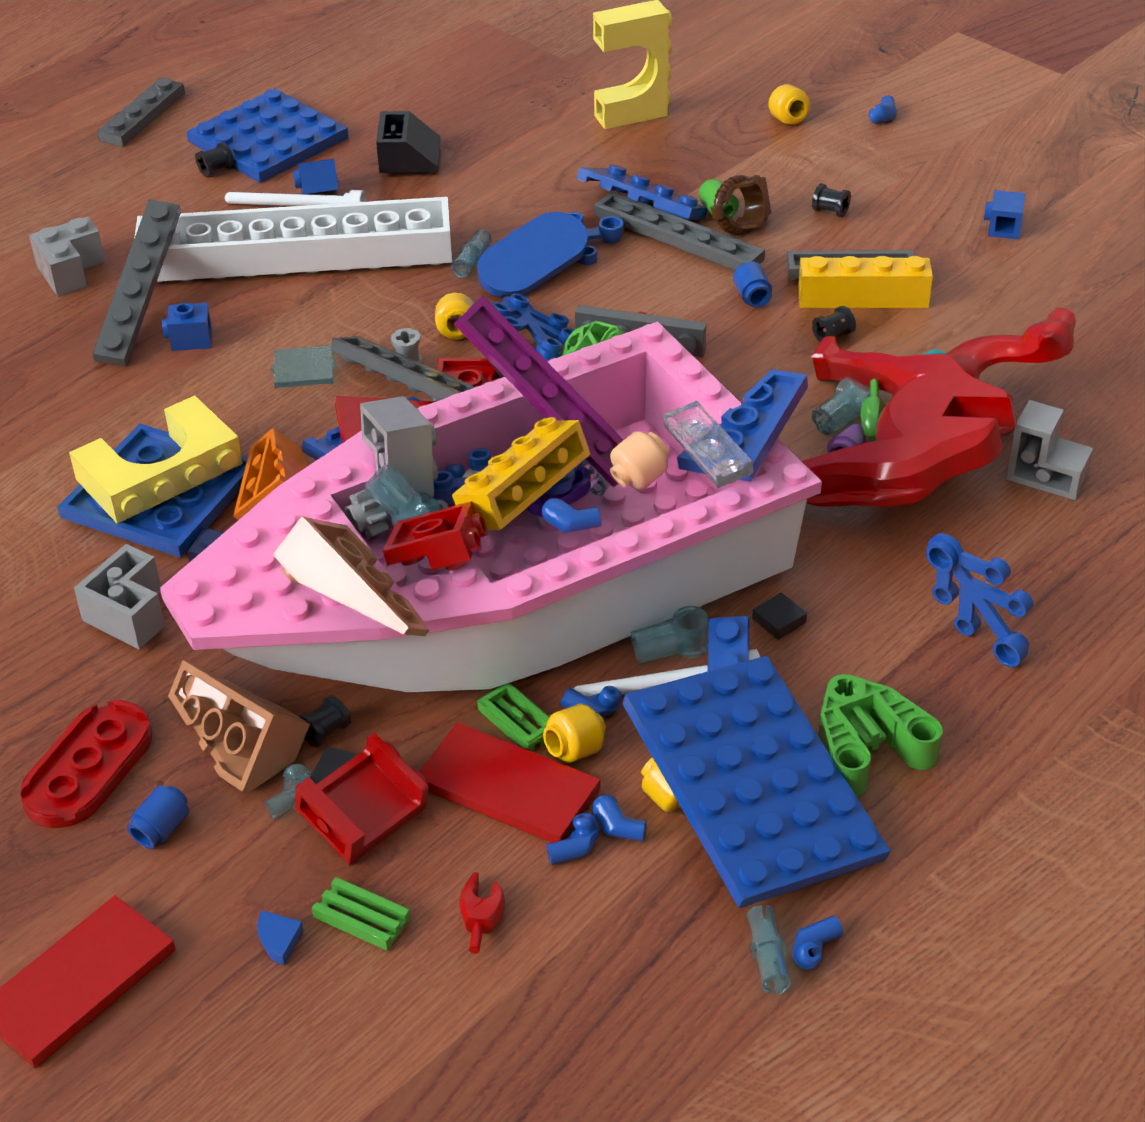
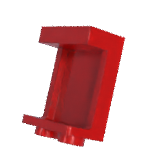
M373 733L367 737L366 748L322 781L315 784L308 777L298 784L295 789L294 808L351 865L426 809L429 787L423 774L417 769H411L400 758L399 752L392 743L384 742L376 733Z

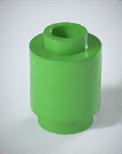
M716 179L707 180L699 190L700 201L711 215V206L715 205L714 199H716L717 190L724 183ZM733 193L729 199V204L723 205L725 216L733 217L738 211L739 200Z

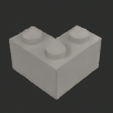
M89 217L75 218L68 223L55 227H46L39 232L29 235L36 266L57 297L87 287L83 269L106 262L99 230Z
M405 396L360 403L362 440L375 453L376 489L387 496L390 504L434 496L433 481H436L438 478V470L432 453V446L436 445L437 442L433 423L429 422Z
M1029 400L1014 430L1006 480L1076 500L1088 476L1094 448L1059 438L1064 414L1063 409Z
M125 544L74 587L82 621L137 649L142 648L165 627L158 593L161 591V584L155 557L133 546Z

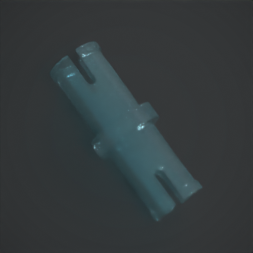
M481 229L475 231L470 241L465 242L460 247L459 256L451 265V269L456 276L467 277L471 269L478 265L480 256L492 242V237L487 231Z
M762 905L751 908L747 913V921L753 940L750 944L751 957L758 963L763 991L771 994L770 981L773 980L774 992L779 994L786 991L791 985L784 959L787 947L783 937L779 936L774 909L766 905L765 912L767 918L764 919Z

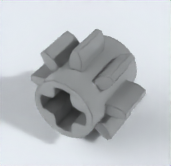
M370 487L349 496L352 504L346 506L344 511L346 517L358 533L364 531L368 539L389 530L386 522L393 519V509L384 493L380 492L374 495Z

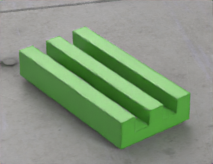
M511 683L501 685L477 700L478 710L519 747L534 752L536 744L541 747L545 745L543 732L549 716ZM502 696H505L507 699H509V700H510L515 706H517L520 710H518L516 707H512L510 704H508V703L502 698ZM523 713H525L531 720H533L541 728L537 729L535 726H533L527 719L524 718Z
M337 877L331 882L332 889L330 891L326 889L321 895L322 902H316L312 907L313 918L388 951L411 920L410 909ZM335 906L353 914L355 919L332 909V907ZM373 923L388 930V932L385 933L367 924Z

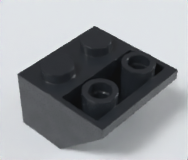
M410 111L380 112L376 140L379 173L397 175L409 172H417L419 174L438 172L440 135Z

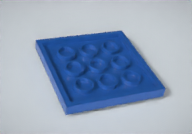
M275 88L265 91L264 94L252 100L244 101L241 105L224 111L219 116L209 121L201 122L196 127L186 131L188 142L204 151L216 148L220 142L226 143L234 157L233 168L259 183L349 138L348 127Z
M140 423L114 451L128 462L152 464L171 458L182 448L169 436V432ZM241 455L242 465L118 524L81 484L57 506L60 518L181 558L192 546L201 530L208 528L239 494L248 457Z

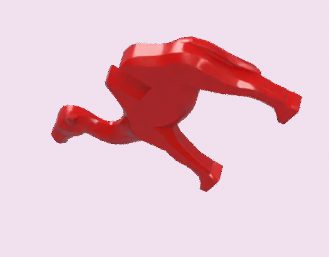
M1056 308L1048 315L1046 320L1028 327L1022 336L990 335L978 337L960 344L946 354L897 357L875 352H851L843 350L837 344L835 336L824 337L812 354L818 380L854 381L870 386V381L877 379L879 380V389L889 392L893 396L879 415L876 425L877 441L839 449L801 461L822 481L821 493L807 498L806 503L818 507L854 505L892 507L915 504L929 496L946 480L981 468L994 461L1003 450L999 427H1016L1017 416L1012 395L978 380L980 374L987 367L997 363H1043L1068 355L1073 349L1074 344L1073 336L1076 324L1074 313L1066 308Z

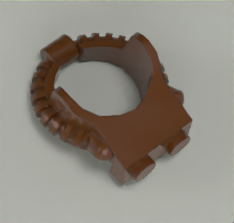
M736 175L728 178L717 190L716 199H714L715 205L711 206L713 220H717L720 227L730 234L742 235L754 228L763 226L764 221L771 214L766 177H760L759 175L752 177ZM739 188L744 197L745 209L743 217H738L735 222L731 216L724 215L723 205L729 204L732 193L735 189Z

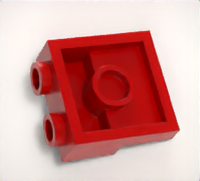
M472 501L397 521L382 550L387 566L400 562L403 566H409L420 562L427 556L431 570L445 567L446 570H455L463 567L471 560L473 553L481 551L480 538L487 536L486 522L481 513H476Z

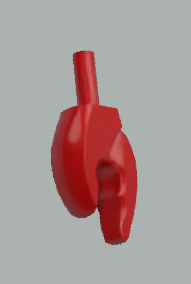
M473 872L467 880L459 900L460 913L468 932L472 933L469 951L473 954L479 953L482 935L491 933L498 925L505 908L504 893L497 881L494 882L492 893L489 897H478V872Z

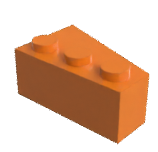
M275 428L268 431L250 447L233 515L237 520L241 519L279 485L308 467L307 456L302 452V449Z

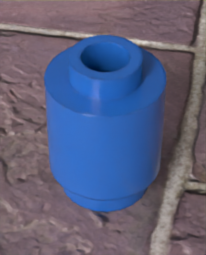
M746 262L735 270L733 281L742 300L754 308L766 305L772 297V285L762 266L756 262Z
M157 786L130 816L131 822L127 826L128 833L137 843L148 849H153L157 843L163 844L189 814L187 797L174 786Z

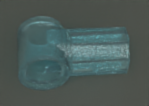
M845 377L840 381L834 395L812 411V421L816 424L818 431L829 435L832 432L838 431L855 417L861 418L862 404L866 398L870 397V387L852 377Z
M391 463L382 466L376 471L364 486V489L392 516L393 526H395L397 521L442 509L430 494L423 491L419 493Z
M685 606L674 613L673 620L632 631L631 642L638 662L644 663L676 653L688 658L704 655L708 651L709 627L707 613L697 606Z

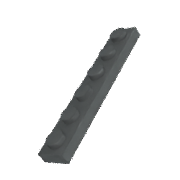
M612 191L594 205V216L600 218L607 216L619 217L623 220V227L631 229L633 232L649 236L659 242L667 243L685 252L698 255L734 270L746 262L760 264L765 259V249Z
M148 200L92 353L95 362L127 367L181 215L179 204Z
M359 336L332 338L331 351L343 356L344 361L364 365V369L369 372L382 373L386 375V380L402 382L411 391L429 394V398L433 401H439L475 388V386Z

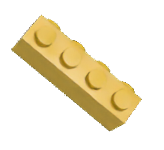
M821 256L800 258L798 284L800 308H837L839 306H846L847 308H929L933 278L930 258H921L919 256H910L908 258H889L886 256H878L876 258H856L854 256L843 258H824Z
M549 417L535 423L534 429L526 436L515 439L511 443V448L503 454L491 458L488 461L489 465L481 472L465 479V484L452 494L455 505L472 501L476 513L483 515L487 530H501L590 455L579 420L556 421V418Z

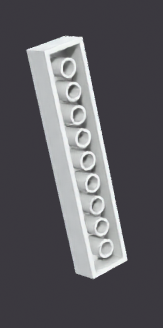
M448 197L181 213L156 283L173 280L191 281L204 278L223 279L235 276L254 277L266 274L285 275L298 272L316 273L329 270L348 271L360 268L379 269L392 266L410 267L412 265L452 263ZM137 216L135 236L143 216Z

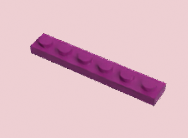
M482 295L454 325L545 418L554 417L556 421L579 420L590 451V455L586 460L612 487L618 485L610 472V469L613 467L610 454L623 439Z

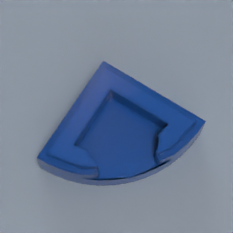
M262 910L258 918L257 930L261 945L270 959L285 966L303 933V926L301 921Z

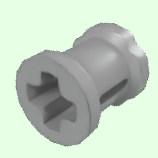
M402 328L391 335V344L395 347L396 353L423 364L422 356L418 352V344L421 342V336L418 331L411 328Z

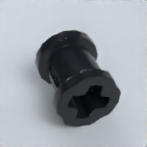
M224 142L218 143L214 149L206 152L200 151L195 154L196 164L205 177L212 175L213 171L220 168H231L234 166L233 154Z
M820 183L813 195L812 208L818 211L821 209L836 212L837 216L843 217L850 205L851 192L845 189L842 192L829 189L826 184Z
M839 306L834 310V313L826 317L818 316L814 318L812 330L816 339L821 342L826 336L837 337L841 334L853 333L856 329V320L850 309L846 306Z
M334 695L326 697L323 700V705L311 714L304 713L299 716L310 723L305 740L314 747H319L325 743V737L336 729H344L351 724V716L347 707Z

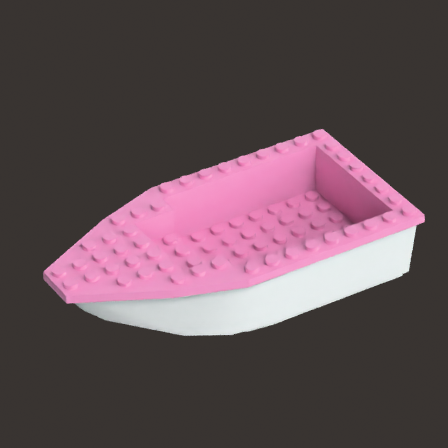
M655 322L547 361L623 440L635 431H641L646 434L652 432L664 442L669 451V457H667L668 469L643 490L634 489L629 485L622 487L620 484L612 487L586 459L580 463V465L590 471L591 489L587 495L570 506L576 510L597 507L601 519L600 527L563 533L549 524L543 517L533 515L525 509L501 530H487V536L480 538L481 551L473 553L471 560L463 567L455 570H446L445 567L431 570L427 556L413 565L403 566L400 562L387 566L382 550L396 524L394 517L386 522L389 530L367 539L364 531L361 533L357 532L344 511L346 506L352 504L349 496L370 487L374 495L380 493L376 489L375 453L362 440V431H360L275 488L160 587L164 603L193 650L222 648L232 655L270 669L403 692L492 689L566 664L792 568L807 498L821 493L822 481L778 438L751 482L680 470L677 456L685 449L688 451L693 450L698 445L697 438L704 431H713L722 423L721 416L729 408L734 409L742 403L659 322ZM506 377L487 382L484 385L418 408L420 413L429 422L433 423L436 430L437 442L436 445L432 446V453L438 471H445L448 465L462 464L465 467L466 473L470 469L468 458L470 451L479 448L487 449L491 453V458L503 454L512 446L511 443L515 439L526 436L534 429L535 423L545 419ZM454 501L447 503L449 507L455 506ZM302 516L347 525L378 559L373 566L381 573L389 574L395 582L390 590L397 592L410 602L430 631L426 636L402 634L303 584H296L283 574L282 568L284 566L273 556V553Z

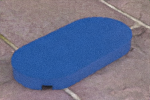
M549 212L534 218L483 252L477 266L481 286L488 293L501 298L503 295L508 296L514 293L523 296L529 294L582 258L588 242V234L584 224L576 217L563 212Z

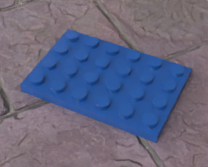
M768 656L625 694L622 704L738 908L885 861L890 853L889 847L842 773L835 767L829 752Z

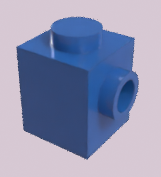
M334 159L298 163V170L293 171L295 189L301 188L302 194L339 189Z
M994 190L993 202L986 201L984 220L990 221L988 236L1019 240L1025 193Z
M208 303L169 305L167 319H162V331L164 338L170 339L172 351L211 348L212 323Z

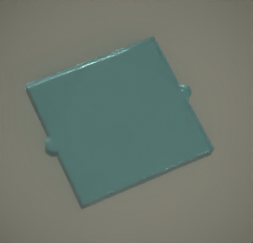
M332 345L274 350V364L271 365V370L274 373L275 388L333 384V369L336 368V361L333 360Z

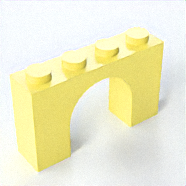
M659 0L593 12V39L603 52L633 46L644 47L647 50L646 63L636 78L623 85L594 91V116L604 129L668 116V104L671 103V95L668 89L671 68L668 60L669 53L672 51L669 27L672 26V16L670 11Z
M195 395L164 409L169 436L182 448L169 459L152 464L128 462L122 459L102 438L69 452L76 480L117 524L243 464L238 436Z

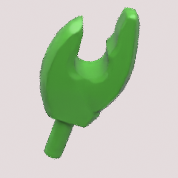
M877 379L870 381V397L864 400L861 408L862 427L864 435L869 437V442L877 441L876 425L879 415L885 407L884 402L879 397V380Z

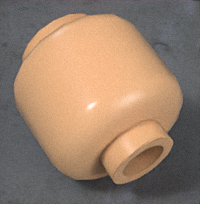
M635 431L612 450L610 457L613 467L610 469V472L622 487L629 485L634 489L643 490L668 469L667 457H669V451L656 434Z

